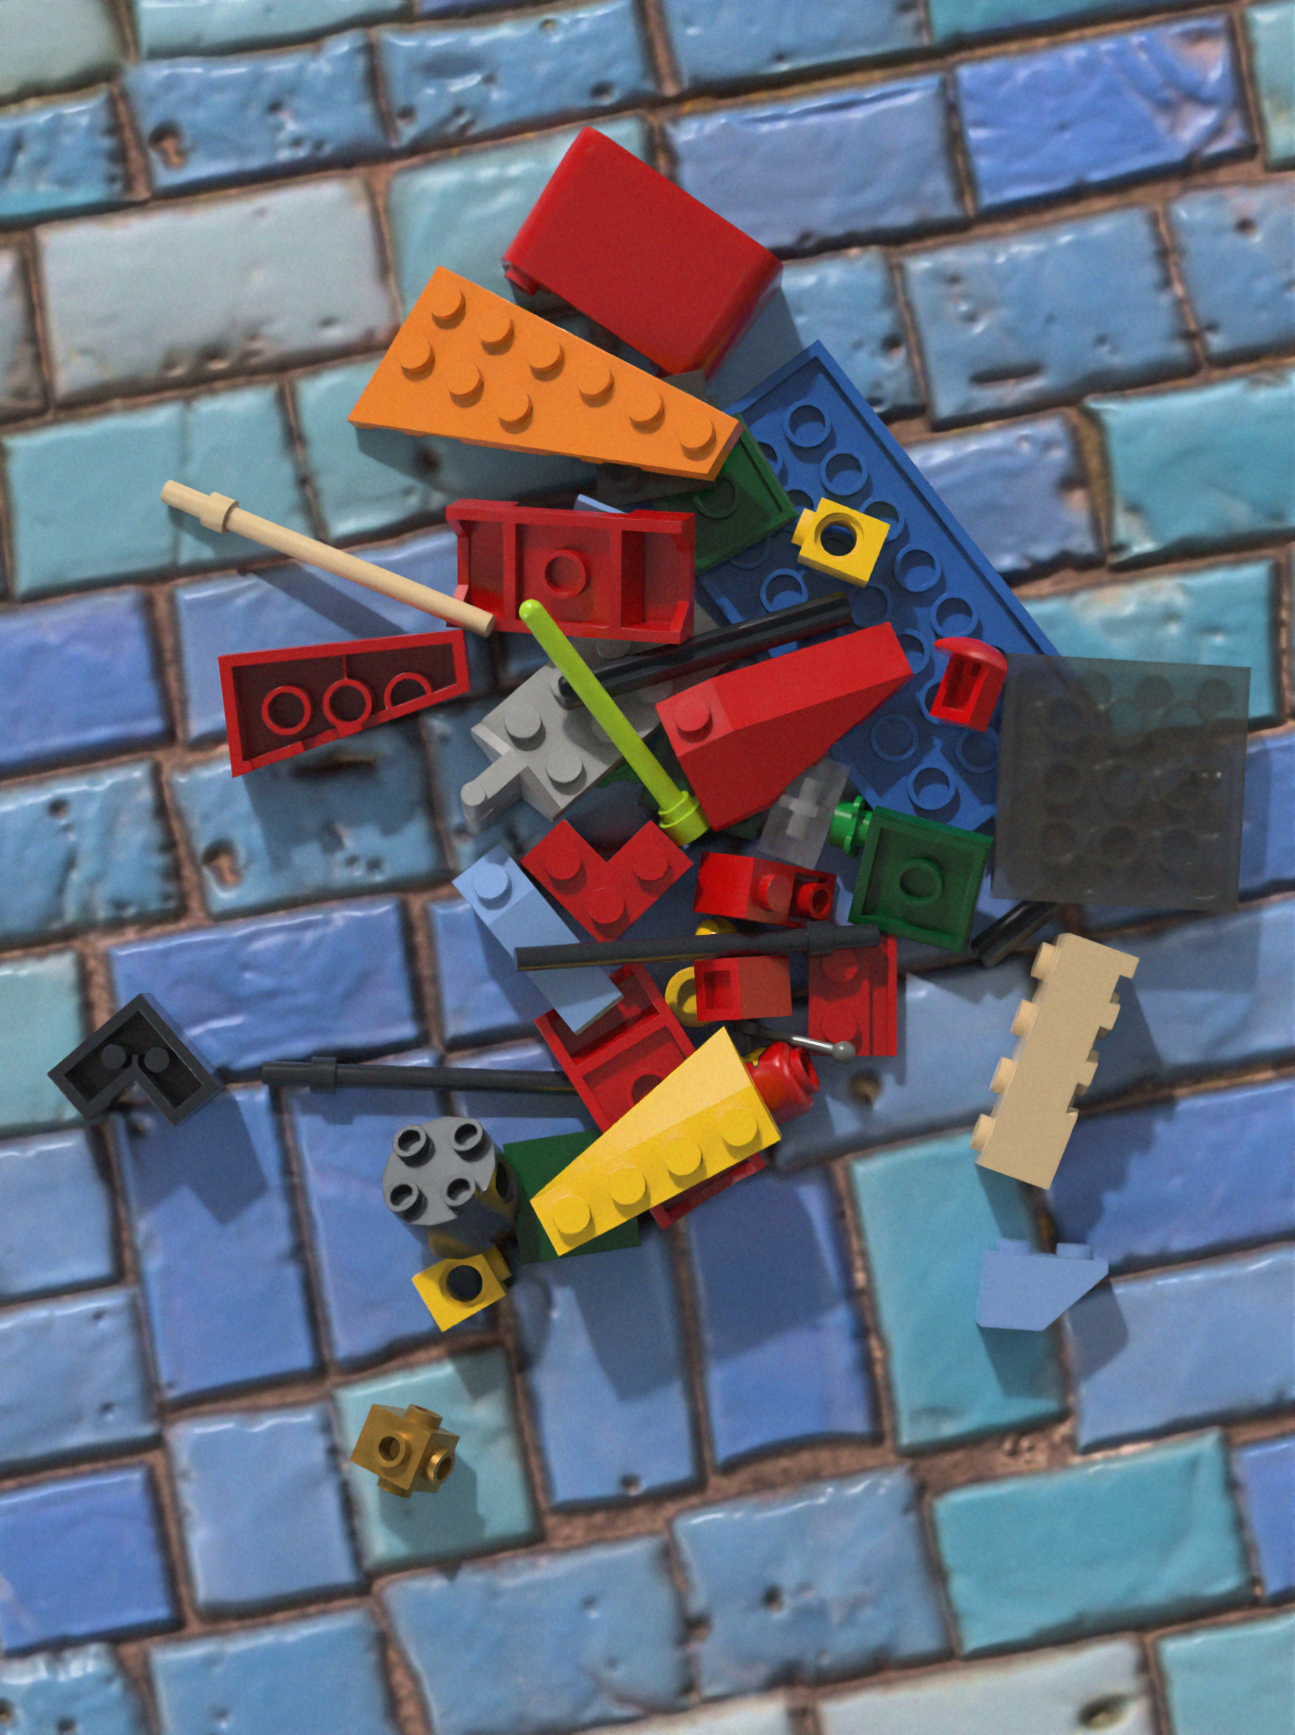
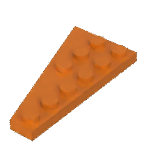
M440 265L436 268L347 419L356 428L375 430V427L397 430L405 435L426 438V435L460 440L463 444L550 457H552V454L580 458L583 462L602 465L605 462L640 467L643 471L714 481L744 430L739 420Z

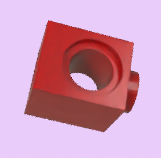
M788 955L694 961L697 1022L792 1016Z

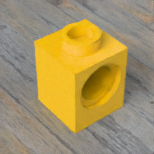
M822 497L816 512L804 508L791 543L802 547L797 558L798 563L864 589L890 524ZM833 526L847 529L853 536L854 549L844 556H833L827 553L820 541L822 532Z
M494 1245L483 1254L465 1259L442 1258L415 1274L411 1280L439 1328L444 1332L504 1297L509 1289L503 1280L509 1278L512 1274L499 1250ZM460 1265H469L478 1270L483 1280L481 1292L469 1298L455 1294L449 1284V1274L452 1269Z

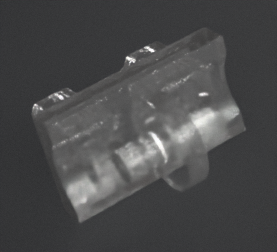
M828 758L821 761L815 768L810 765L785 788L787 793L785 795L782 794L779 800L771 807L756 850L814 870L851 766Z

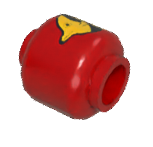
M774 1041L740 1056L777 1126L811 1111L814 1104V1094L820 1091V1081L810 1057L802 1047L793 1049L786 1042Z

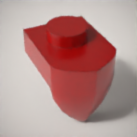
M947 637L937 640L934 643V648L949 657L950 660L929 715L948 724L985 732L997 705L998 696L1008 672L1005 658L995 647L978 639Z

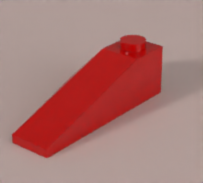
M888 621L710 678L655 704V708L682 769L713 830L718 832L772 807L787 793L785 788L810 765L815 768L829 755L828 749L852 727L855 725L861 726L915 676Z

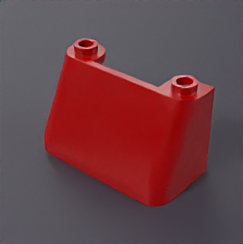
M589 126L583 127L565 153L501 259L502 266L508 269L504 277L521 292L530 297H534L538 290L547 295L553 292L648 359L649 365L656 372L654 377L698 400H701L778 292L782 284L784 266L779 259L757 241L609 137Z

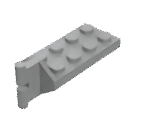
M694 600V635L692 636L720 628ZM576 637L571 642V645L588 668L667 644ZM739 659L611 699L645 743L663 727L655 704L710 678L722 675ZM552 660L546 663L471 729V736L493 763L474 781L465 784L461 790L466 828L473 834L484 833L494 820L521 797L554 823L625 760L624 756L586 706L574 710H567L558 690V679L563 674Z

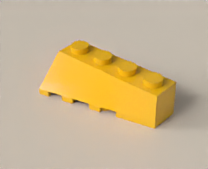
M725 1026L716 1032L530 1200L558 1256L569 1252L781 1140L782 1134Z

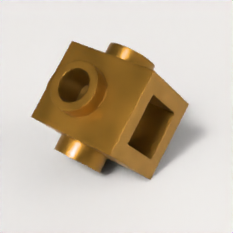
M372 1404L349 1461L378 1475L379 1479L376 1485L394 1495L410 1499L413 1491L437 1493L440 1485L448 1479L455 1464L454 1451L460 1436L440 1427L443 1417L424 1407L409 1404L406 1410L402 1407Z

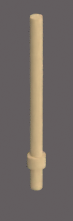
M173 480L167 481L162 490L161 502L199 517L202 526L223 535L232 531L487 638L493 629L496 619L495 615L239 508L238 501L217 492H213L209 496Z

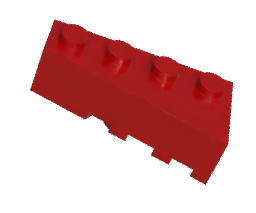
M463 628L226 653L218 656L232 778L470 691L473 688L467 630Z

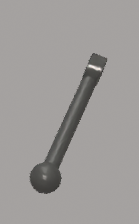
M743 1019L736 1020L733 1030L735 1033L746 1037H758L773 1042L782 1041L793 1047H802L805 1050L829 1055L840 1065H847L855 1058V1048L847 1041L831 1044L759 1026L756 1023Z

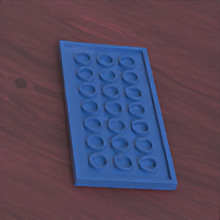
M819 339L722 411L729 416L739 411L800 518L804 508L816 512L823 497L890 524L864 589L797 562L802 547L791 543L799 520L695 579L730 625L835 592L845 593L853 615L849 625L753 654L759 663L872 626L890 622L915 677L861 726L855 725L828 749L830 757L859 795L864 797L872 812L876 805L973 831L1113 725L1110 718ZM634 478L627 483L626 489L642 510L654 511L636 479ZM829 527L820 535L822 547L833 556H844L854 549L853 536L843 527ZM947 637L978 639L995 647L1005 658L1008 672L998 696L997 705L985 732L948 724L929 715L950 660L949 657L934 648V643L937 640Z

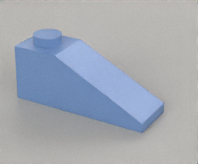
M500 843L452 881L454 886L512 957L514 947L581 943ZM600 966L525 972L577 1036L624 998L623 994Z

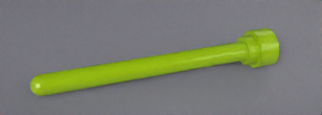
M534 599L523 602L519 609L520 618L661 807L658 810V814L662 818L660 826L669 839L676 846H683L701 836L711 824L697 796L692 797L688 791H679L543 605Z

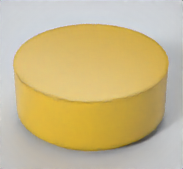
M694 966L677 972L670 979L666 987L665 1001L678 1022L689 1027H702L713 1022H697Z

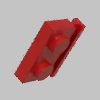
M891 934L880 935V943L877 948L833 950L831 957L808 958V1038L831 1044L847 1041L854 1046L855 1056H897V936ZM808 1050V1056H829Z

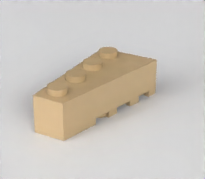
M1071 933L1055 935L1052 945L1042 942L1030 976L1039 979L1032 1001L1021 1000L1011 1025L1010 1033L1019 1036L1012 1057L1008 1059L1001 1056L992 1077L989 1090L998 1093L990 1117L980 1114L970 1139L969 1148L977 1151L974 1163L1049 1190L1077 1120L1078 1109L1072 1107L1076 1096L1082 1098L1085 1095L1098 1066L1099 1051L1093 1050L1096 1039L1103 1040L1108 1031L1112 1030L1121 1008L1120 1004H1118L1120 994L1114 992L1120 975L1132 979L1140 958Z

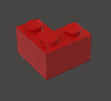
M563 819L520 861L598 942L617 941L694 864L652 820L642 827L606 862Z

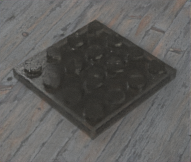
M1005 653L1003 657L1007 662L1008 672L1001 691L990 898L1237 913L1251 667Z

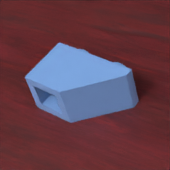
M996 1239L995 1249L980 1248L975 1321L980 1327L1043 1331L1108 1274L1109 1261L1102 1257H1094V1246L1057 1243L1056 1254L1032 1252L1033 1242Z

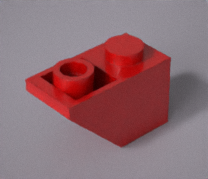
M702 851L693 912L791 929L802 928L803 922L830 920L837 875L754 857Z

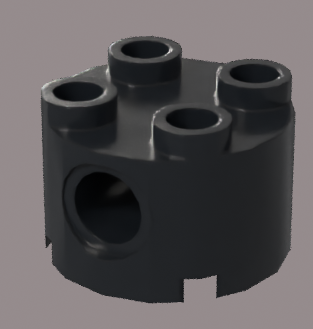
M445 1116L421 1125H407L394 1136L392 1141L393 1151L389 1155L382 1175L384 1201L389 1210L419 1243L424 1245L429 1252L439 1258L457 1260L483 1254L495 1245L491 1238L496 1236L502 1228L508 1233L516 1223L524 1200L522 1179L507 1156L478 1121L472 1118Z

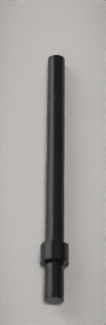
M829 920L803 922L802 928L514 947L513 959L515 971L526 972L804 953L805 958L831 957L833 950L877 948L880 943V933L877 923L832 926Z
M313 1056L311 1062L263 1061L262 1085L310 1087L311 1093L336 1094V1088L579 1096L565 1071L337 1063V1057Z

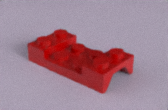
M463 498L445 507L446 520L457 536V588L453 598L495 615L496 619L492 631L531 633L520 618L519 609L523 602L534 599L543 605L565 636L681 644L694 635L695 513L635 510L626 514L520 507V502ZM446 621V627L461 628Z
M643 964L623 965L607 975L623 994L624 998L578 1036L554 1008L533 1020L603 1134L696 1051ZM759 1152L649 1210L663 1230L695 1207L734 1183L758 1172L767 1165Z

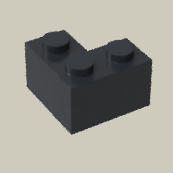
M139 993L47 1073V1076L86 1121L99 1118L138 1085L170 1124L176 1127L185 1124L229 1086V1083L151 993Z

